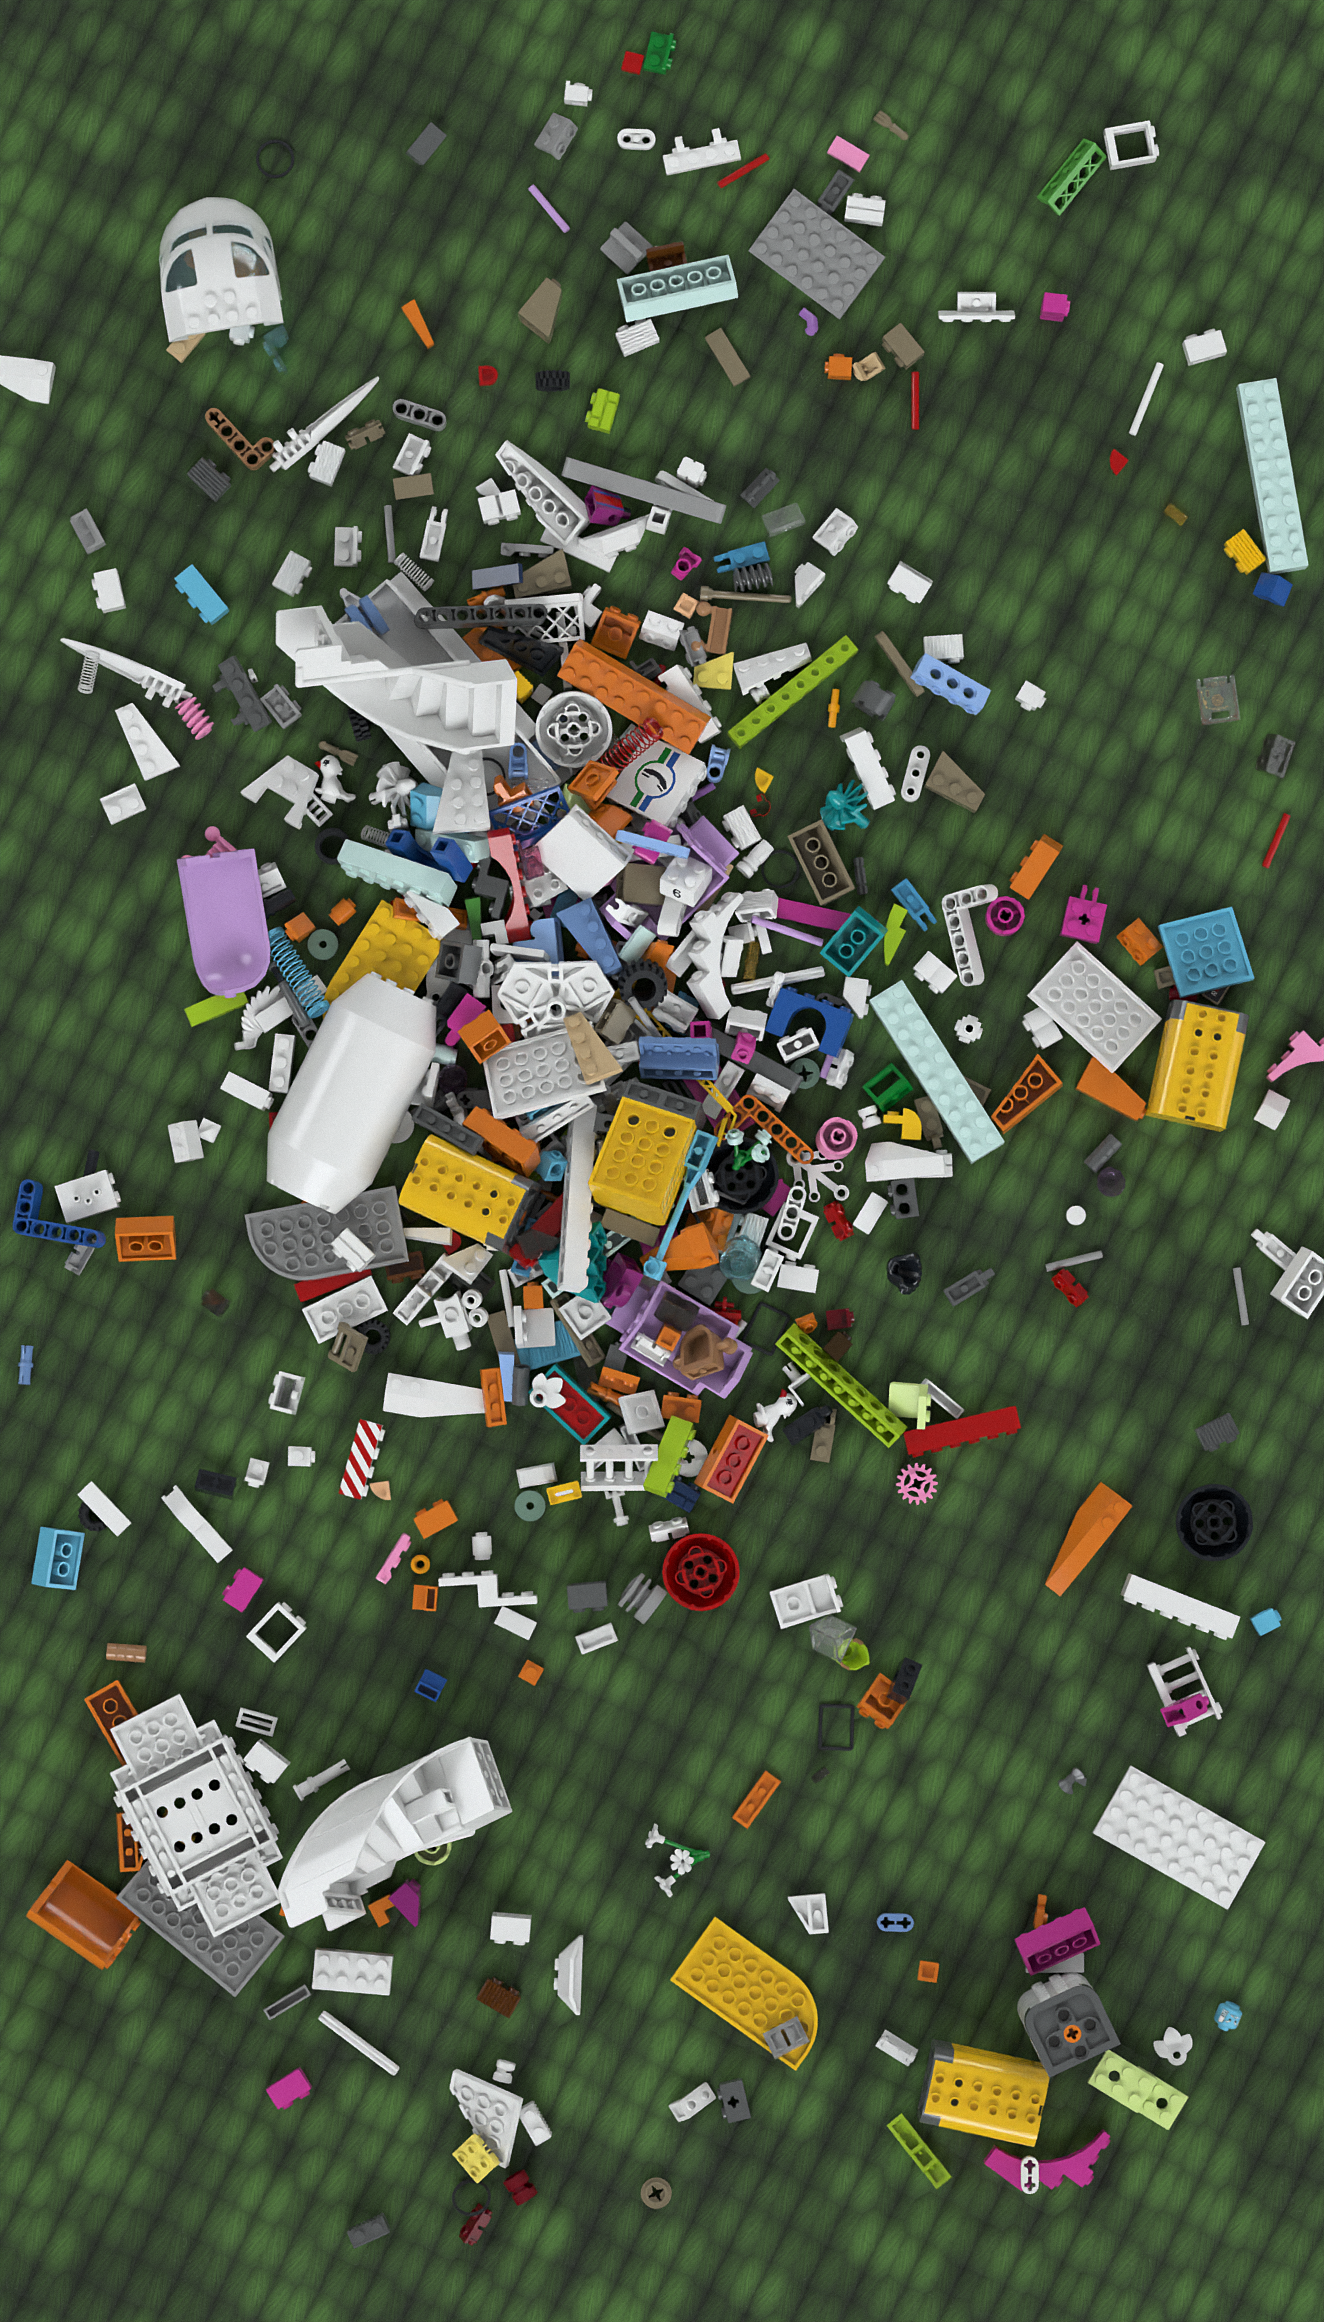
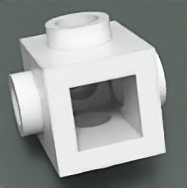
M968 1015L967 1017L963 1016L962 1020L958 1019L954 1030L957 1031L956 1036L959 1037V1041L969 1044L970 1041L974 1042L976 1038L980 1039L983 1028H980L981 1023L978 1022V1018ZM967 1025H971L973 1027L972 1032L966 1031Z

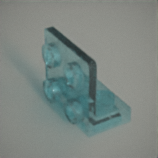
M282 324L264 335L265 342L262 344L269 357L273 355L274 359L272 360L278 372L281 373L283 371L286 376L288 374L287 368L274 348L285 345L287 343L286 340L289 339L287 331Z

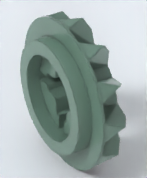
M798 1059L791 1065V1071L799 1074L802 1072L804 1065L806 1071L813 1072V1074L807 1075L806 1082H804V1079L802 1080L798 1088H811L819 1080V1067L811 1059Z

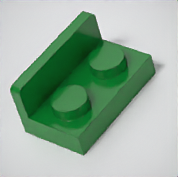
M651 32L643 70L666 75L667 69H671L673 58H670V53L675 51L677 40H674L673 33L666 35Z

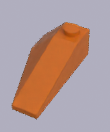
M703 1222L686 1227L680 1231V1235L671 1238L663 1261L667 1262L665 1271L702 1269L719 1263L718 1245ZM658 1246L640 1257L643 1266L648 1261L649 1256L656 1257L659 1250Z

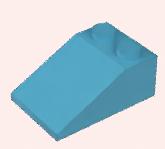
M423 782L410 791L411 826L433 831L443 788Z

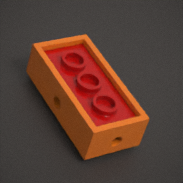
M729 1415L694 1483L733 1504L769 1435Z

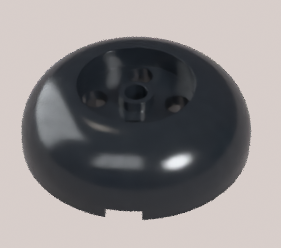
M743 1137V1142L738 1144V1148L746 1152L757 1141ZM727 1140L721 1142L720 1147L715 1146L706 1168L714 1176L715 1182L712 1183L714 1191L717 1190V1192L725 1193L738 1201L735 1202L719 1195L720 1201L717 1202V1207L733 1214H747L762 1208L770 1201L776 1191L779 1179L778 1166L770 1151V1157L765 1162H756L752 1159L750 1160L753 1164L751 1169L747 1170L744 1166H741L738 1171L733 1169V1171L728 1172L725 1166L727 1164H734V1145H729ZM738 1173H743L744 1178L742 1180L736 1177ZM750 1180L755 1183L752 1189H749L746 1185ZM729 1183L736 1185L734 1191H730L727 1188Z
M1221 1484L1203 1485L1191 1491L1181 1502L1176 1515L1177 1534L1183 1546L1194 1556L1207 1561L1226 1560L1241 1552L1250 1540L1253 1531L1252 1511L1245 1498L1233 1488ZM1211 1504L1216 1506L1214 1513L1208 1511V1507ZM1225 1517L1231 1519L1229 1525H1224L1223 1519ZM1199 1519L1204 1522L1201 1528L1196 1526V1521ZM1215 1519L1216 1525L1211 1526L1210 1520ZM1212 1532L1218 1533L1219 1537L1217 1540L1211 1539Z

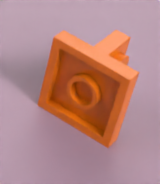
M590 760L567 789L570 793L581 796L589 809L596 810L617 784L615 778L619 772L616 768Z

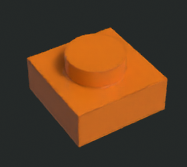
M527 1659L518 1677L535 1686L544 1668Z
M920 1960L917 1980L937 1983L939 1963Z

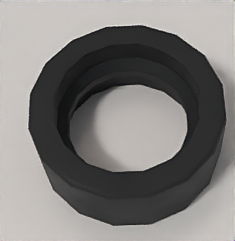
M328 828L317 836L315 851L320 860L326 864L337 865L340 864L337 857L332 858L324 854L322 842L331 835L340 837L343 842H345V839H350L344 831L338 828Z

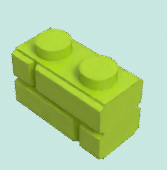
M600 388L597 390V393L593 392L590 404H593L592 411L587 412L585 422H588L589 429L610 434L620 394Z

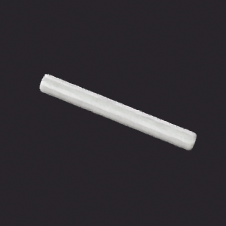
M820 966L786 973L782 983L785 985L824 977V968ZM774 976L732 984V994L736 995L770 988Z
M323 2011L318 2019L391 2075L394 2076L398 2072V2065L328 2012Z

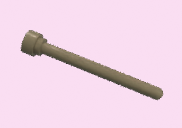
M701 586L700 601L706 602L712 600V598L790 603L792 601L789 595L714 591L709 586Z

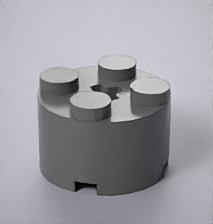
M865 680V682L861 683L851 703H855L854 706L872 717L875 714L878 716L877 720L884 721L895 703L896 695L888 690L883 691L880 689V685L873 680H870V682Z

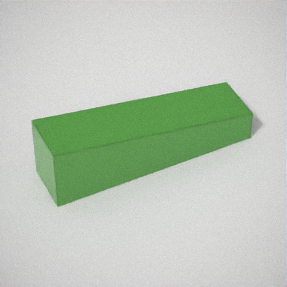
M481 895L465 898L473 940H482Z

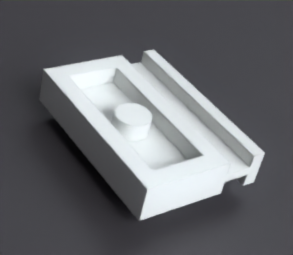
M135 783L100 799L111 825L146 810V806Z

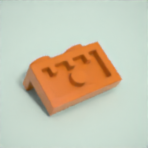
M603 1366L598 1384L631 1395L636 1393L640 1377Z
M668 1392V1395L663 1396L662 1418L670 1419L673 1415L689 1422L699 1423L702 1400H698L696 1395L687 1394V1398L679 1397V1393Z

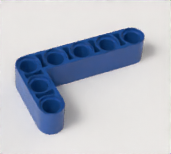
M26 1179L22 1181L19 1187L13 1220V1230L17 1234L94 1248L103 1247L106 1242V1236L101 1231L38 1220L43 1186L35 1180ZM33 1184L34 1189L30 1193L29 1188ZM29 1203V1204H30V1209H29V1211L27 1212V1211H26V1205ZM26 1222L27 1227L23 1231L22 1226ZM43 1225V1226H44V1231H43V1233L41 1234V1233H40V1227ZM61 1228V1235L58 1237L57 1231ZM78 1231L79 1237L75 1240V1233ZM94 1235H96L97 1237L95 1243L92 1242V1237Z

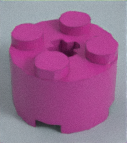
M1008 896L999 897L992 901L985 914L989 930L1000 936H1009L1017 932L1023 924L1025 917L1021 903ZM1001 912L1009 914L1008 921L1000 918Z

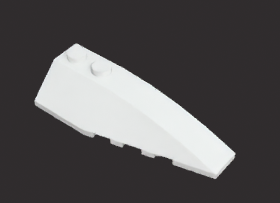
M508 440L505 441L495 454L508 475H511L516 482L515 486L517 489L521 490L526 497L525 501L527 504L532 506L536 512L535 516L565 547L568 546L591 523L589 522L585 503L539 462Z
M388 1373L383 1411L415 1417L485 1413L482 1389Z

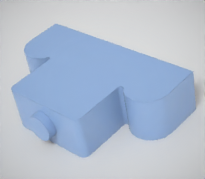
M559 918L534 921L530 931L535 939L513 943V946L544 950L550 956L549 962L551 964H559V961H564L561 921ZM513 958L515 962H537ZM552 971V976H559V971Z

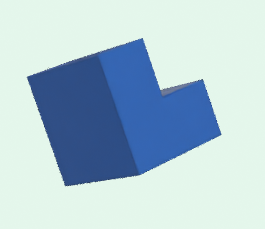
M1261 572L1253 595L1284 607L1293 584L1278 575Z
M425 1669L414 1692L436 1702L447 1679Z

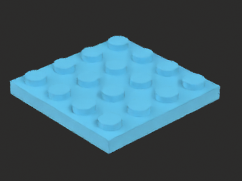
M1232 907L1158 926L1180 998L1254 979Z

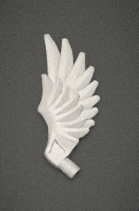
M278 985L270 993L269 986L265 987L262 994L258 990L256 999L254 996L251 997V1005L249 1003L246 1004L247 1010H243L244 1017H241L243 1021L241 1025L244 1029L242 1030L243 1042L234 1043L236 1051L256 1047L257 1040L263 1031L255 1021L254 1016L284 997Z

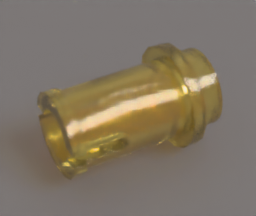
M1170 503L1163 511L1166 514L1165 516H1169L1182 526L1188 516L1177 509L1175 504Z

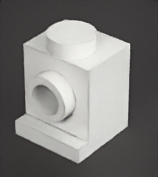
M566 81L564 103L587 106L588 101L592 100L593 89H589V87L582 83L570 85V81Z

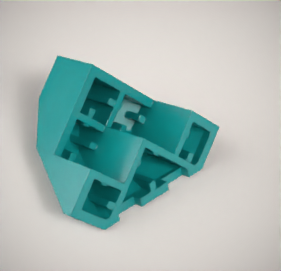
M597 1221L592 1223V1228L589 1232L591 1246L587 1258L590 1259V1263L586 1270L588 1285L580 1293L570 1292L593 1303H599L606 1291L603 1271H606L607 1256L603 1255V1246L607 1244V1235L601 1222ZM560 1237L548 1245L538 1259L544 1274L556 1285L558 1282Z

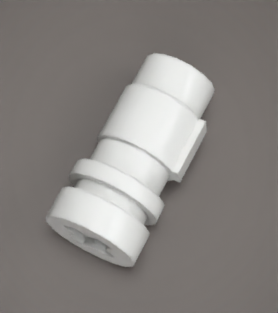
M763 839L752 849L747 857L744 856L742 858V861L736 865V868L745 877L750 879L754 874L753 872L758 870L757 867L769 857L774 848Z

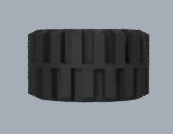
M639 958L638 962L632 960L631 965L626 964L624 966L625 970H621L618 983L621 998L625 1001V1004L629 1006L628 999L634 996L643 1009L647 1008V1011H650L652 1006L657 1008L659 1006L658 1002L662 1003L664 996H667L668 984L663 968L659 967L657 962L654 961L652 964L651 959L643 961V958ZM640 978H648L654 982L653 986L644 992L636 991L632 988L633 983Z

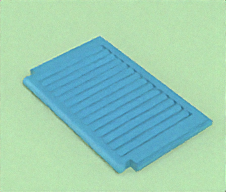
M561 1320L555 1321V1346L517 1349L516 1346L520 1363L529 1365L530 1370L574 1358L581 1354Z

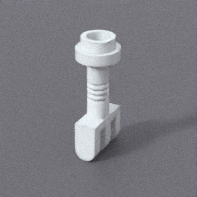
M604 1491L606 1500L611 1498L613 1500L617 1517L613 1519L614 1523L617 1526L628 1524L627 1520H629V1517L624 1516L620 1496H624L625 1492L612 1491L609 1493V1491Z

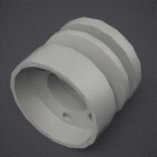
M641 1572L623 1591L617 1605L622 1607L628 1601L630 1604L625 1611L628 1612L633 1607H636L637 1610L634 1617L644 1624L668 1592L659 1585H656L652 1590L648 1589L651 1579H648L644 1585L640 1583L645 1577Z

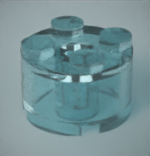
M746 1235L731 1238L724 1245L720 1256L719 1266L721 1272L731 1280L747 1281L755 1275L761 1259L760 1248Z

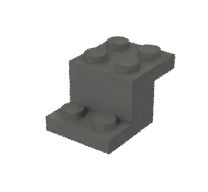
M489 856L479 860L477 865L479 875L474 877L472 890H474L476 896L481 895V897L495 900V902H491L489 914H491L492 920L498 921L502 916L510 883L507 880L489 876L493 862L492 857Z

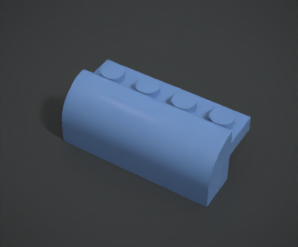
M639 1037L641 1054L639 1070L641 1078L718 1079L719 1044H717L716 1039Z

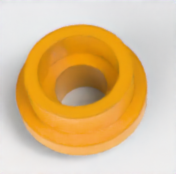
M416 1555L411 1561V1568L415 1573L423 1574L429 1570L430 1561L425 1555ZM420 1560L424 1562V1567L422 1568L417 1566V1562Z

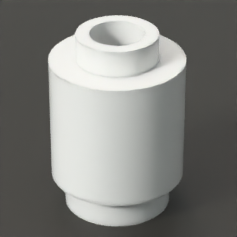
M478 1532L476 1536L472 1537L475 1560L490 1559L492 1543L491 1536H487V1532Z

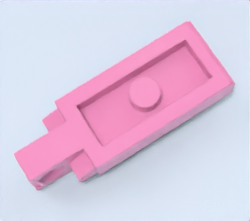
M405 1532L402 1533L377 1574L376 1579L384 1584L392 1577L391 1568L397 1567L401 1560L399 1557L401 1552H406L411 1544V1541H409L410 1535Z

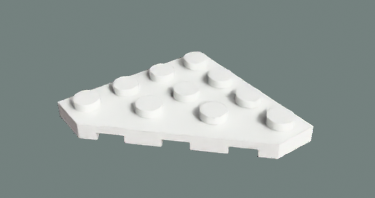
M455 2069L450 2083L452 2094L456 2095L460 2102L459 2107L462 2113L472 2124L473 2133H476L477 2136L480 2135L485 2142L483 2146L488 2145L485 2150L487 2151L491 2148L492 2150L489 2154L493 2152L499 2158V2166L506 2168L510 2162L523 2098L459 2069Z

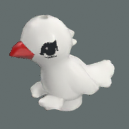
M328 755L314 763L323 774L321 788H315V792L321 794V800L335 804L337 798L343 799L348 803L356 798L355 794L346 793L343 790L340 781L336 777L337 774L342 775L341 771L343 770L337 758Z
M781 1389L780 1397L774 1404L763 1407L760 1403H757L758 1412L753 1413L755 1426L763 1428V1432L769 1435L767 1438L769 1442L774 1440L772 1429L780 1416L783 1415L785 1419L797 1407L795 1396L787 1393L784 1389Z

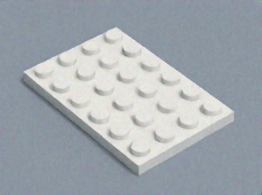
M1078 941L1027 995L1111 1073L1122 1064L1162 1019Z
M589 1021V1024L594 1029L592 1021ZM566 1028L510 1043L483 1062L493 1116L497 1120L607 1091L605 1079L589 1085L586 1084Z

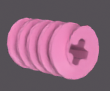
M192 697L178 704L175 709L180 708L178 714L184 715L182 718L184 722L189 721L187 727L192 728L191 733L197 734L195 739L199 740L212 731L211 727L214 723H207V720L210 718L209 715L202 716L205 710H198L201 704H194L197 698Z

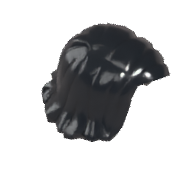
M915 1252L896 1255L890 1258L887 1263V1279L898 1287L901 1294L910 1295L919 1287L922 1276V1264L919 1254Z

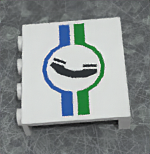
M644 737L645 743L649 744L648 740ZM658 740L625 767L617 779V784L609 792L607 798L612 805L617 806L619 803L671 829L675 827L680 813L685 811L690 797L695 795L700 781L705 779L707 768L704 762Z

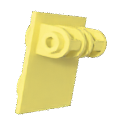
M475 2133L452 2155L478 2184L500 2162L493 2152L489 2154L492 2150L491 2148L487 2151L485 2150L488 2145L482 2146L485 2142L480 2135L477 2136Z

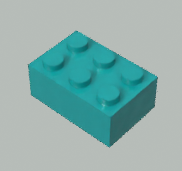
M858 906L821 950L820 954L846 976L850 977L887 933L888 929Z

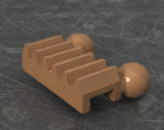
M701 601L696 606V612L700 616L712 614L707 644L703 640L701 642L694 641L691 643V649L698 651L702 645L706 652L725 655L733 609L711 606L706 601Z

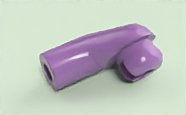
M804 307L800 311L799 316L807 321L806 334L813 336L818 331V320L815 315Z

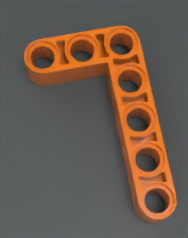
M748 1094L737 1102L733 1111L741 1115V1120L735 1123L733 1129H738L750 1117L762 1129H765L799 1163L807 1165L812 1162L814 1158L812 1149L756 1097ZM747 1098L754 1101V1106L751 1109H747L743 1105V1101ZM761 1111L768 1114V1120L765 1122H761L757 1118L758 1113ZM731 1112L727 1113L724 1116L725 1119L726 1117L729 1118L726 1126L728 1131L730 1130V1126L732 1123V1121L730 1120V1115L732 1114ZM722 1120L714 1128V1135L716 1137L718 1135L717 1129L721 1126ZM778 1124L782 1127L780 1135L772 1133L771 1128L773 1125ZM794 1138L797 1142L794 1148L787 1147L786 1139ZM804 1150L808 1151L811 1155L808 1161L800 1159V1153Z

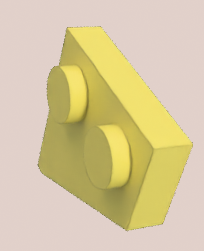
M734 652L694 667L693 685L697 684L700 688L731 690Z

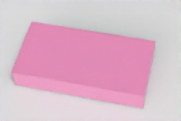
M836 136L827 151V154L859 173L870 156L839 136Z

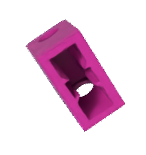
M1199 1693L1180 1699L1160 1709L1167 1727L1189 1722L1208 1711L1209 1699L1206 1695ZM1182 1709L1184 1714L1179 1713V1710Z

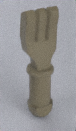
M880 110L876 117L873 118L875 122L884 128H889L901 140L909 138L908 133L899 128L896 123L893 124L891 118Z
M326 741L319 742L320 749L332 753L334 756L338 755L343 762L354 766L358 755L347 750H338L339 747L332 746L326 743Z

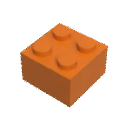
M490 1010L481 1013L476 1019L465 1024L457 1031L479 1064L512 1043Z

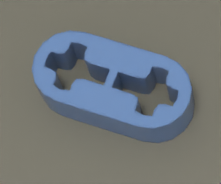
M882 1913L877 1918V1925L882 1931L907 1932L913 1928L914 1921L906 1913ZM887 1917L889 1921H894V1924H888L887 1927H884L880 1921ZM906 1917L910 1924H907V1928H903L902 1924H896L897 1921H903V1918Z

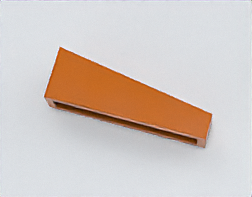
M413 299L401 308L429 349L434 346V342L415 299Z

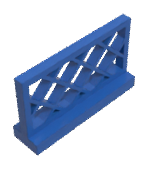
M556 785L489 811V818L495 830L499 829L498 826H501V829L509 827L511 831H514L516 845H513V849L518 851L536 844L562 819L554 816L558 808L565 810L566 813L570 811V808L560 785ZM558 792L559 799L557 803L548 800L549 794ZM539 800L542 801L539 809L529 806L531 801ZM545 803L555 806L552 814L542 811ZM514 807L524 808L521 816L511 813ZM527 810L537 813L534 821L524 818ZM502 813L507 816L502 823L495 820L494 815ZM540 815L549 818L546 824L537 823ZM509 817L519 820L516 828L506 824ZM522 821L531 824L530 830L523 831L519 829Z

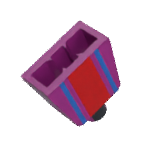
M592 485L584 499L589 522L616 526L621 518L628 520L631 515V509L623 507L619 495Z

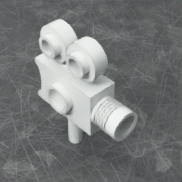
M469 1289L464 1293L463 1297L460 1291H457L450 1298L437 1297L434 1303L438 1315L419 1320V1325L422 1328L441 1322L445 1337H453L458 1351L471 1346L467 1332L473 1329L472 1326L482 1327L485 1325L489 1316L484 1308L478 1307L483 1300L480 1291ZM469 1297L474 1298V1303L469 1301ZM466 1307H467L468 1309H472V1310L470 1311L469 1315H468V1312H467ZM475 1315L480 1316V1321L475 1319Z

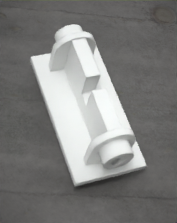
M842 1049L839 1058H833L832 1064L837 1065V1069L830 1067L826 1077V1084L842 1089V1086L847 1081L849 1067L854 1062V1053L847 1049Z
M640 1332L637 1333L630 1346L661 1366H664L667 1358L672 1354L670 1350L656 1344L654 1340L645 1336V1333L642 1334Z
M675 1517L670 1521H658L648 1525L652 1542L656 1541V1543L669 1540L668 1533L671 1532L673 1539L686 1536L689 1533L686 1517Z
M886 2029L876 2044V2047L906 2066H909L914 2061L915 2055L918 2052V2049Z

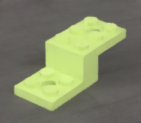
M1111 2050L1105 2051L1087 2081L1134 2112L1143 2114L1167 2130L1170 2129L1188 2099V2096L1140 2066L1133 2065ZM1114 2070L1118 2071L1119 2079L1111 2081L1109 2073ZM1159 2098L1167 2100V2105L1164 2108L1157 2107L1156 2102Z

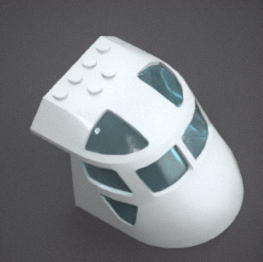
M206 197L180 209L163 233L159 252L161 295L169 342L187 340L190 335L264 323V326L284 323L280 305L282 295L273 243L268 228L257 213L241 202L220 197Z

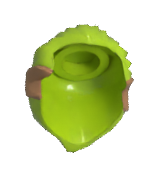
M847 1637L836 1644L834 1651L836 1662L841 1667L847 1670H858L863 1666L869 1665V1653L861 1640Z

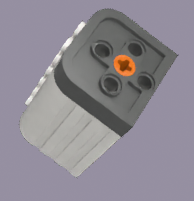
M1079 1973L1054 1974L1049 1977L1050 1981L1044 1984L1041 1981L1031 1986L1032 1989L1026 1991L1018 2001L1017 2010L1019 2017L1049 2078L1121 2044L1097 1993L1087 1979Z

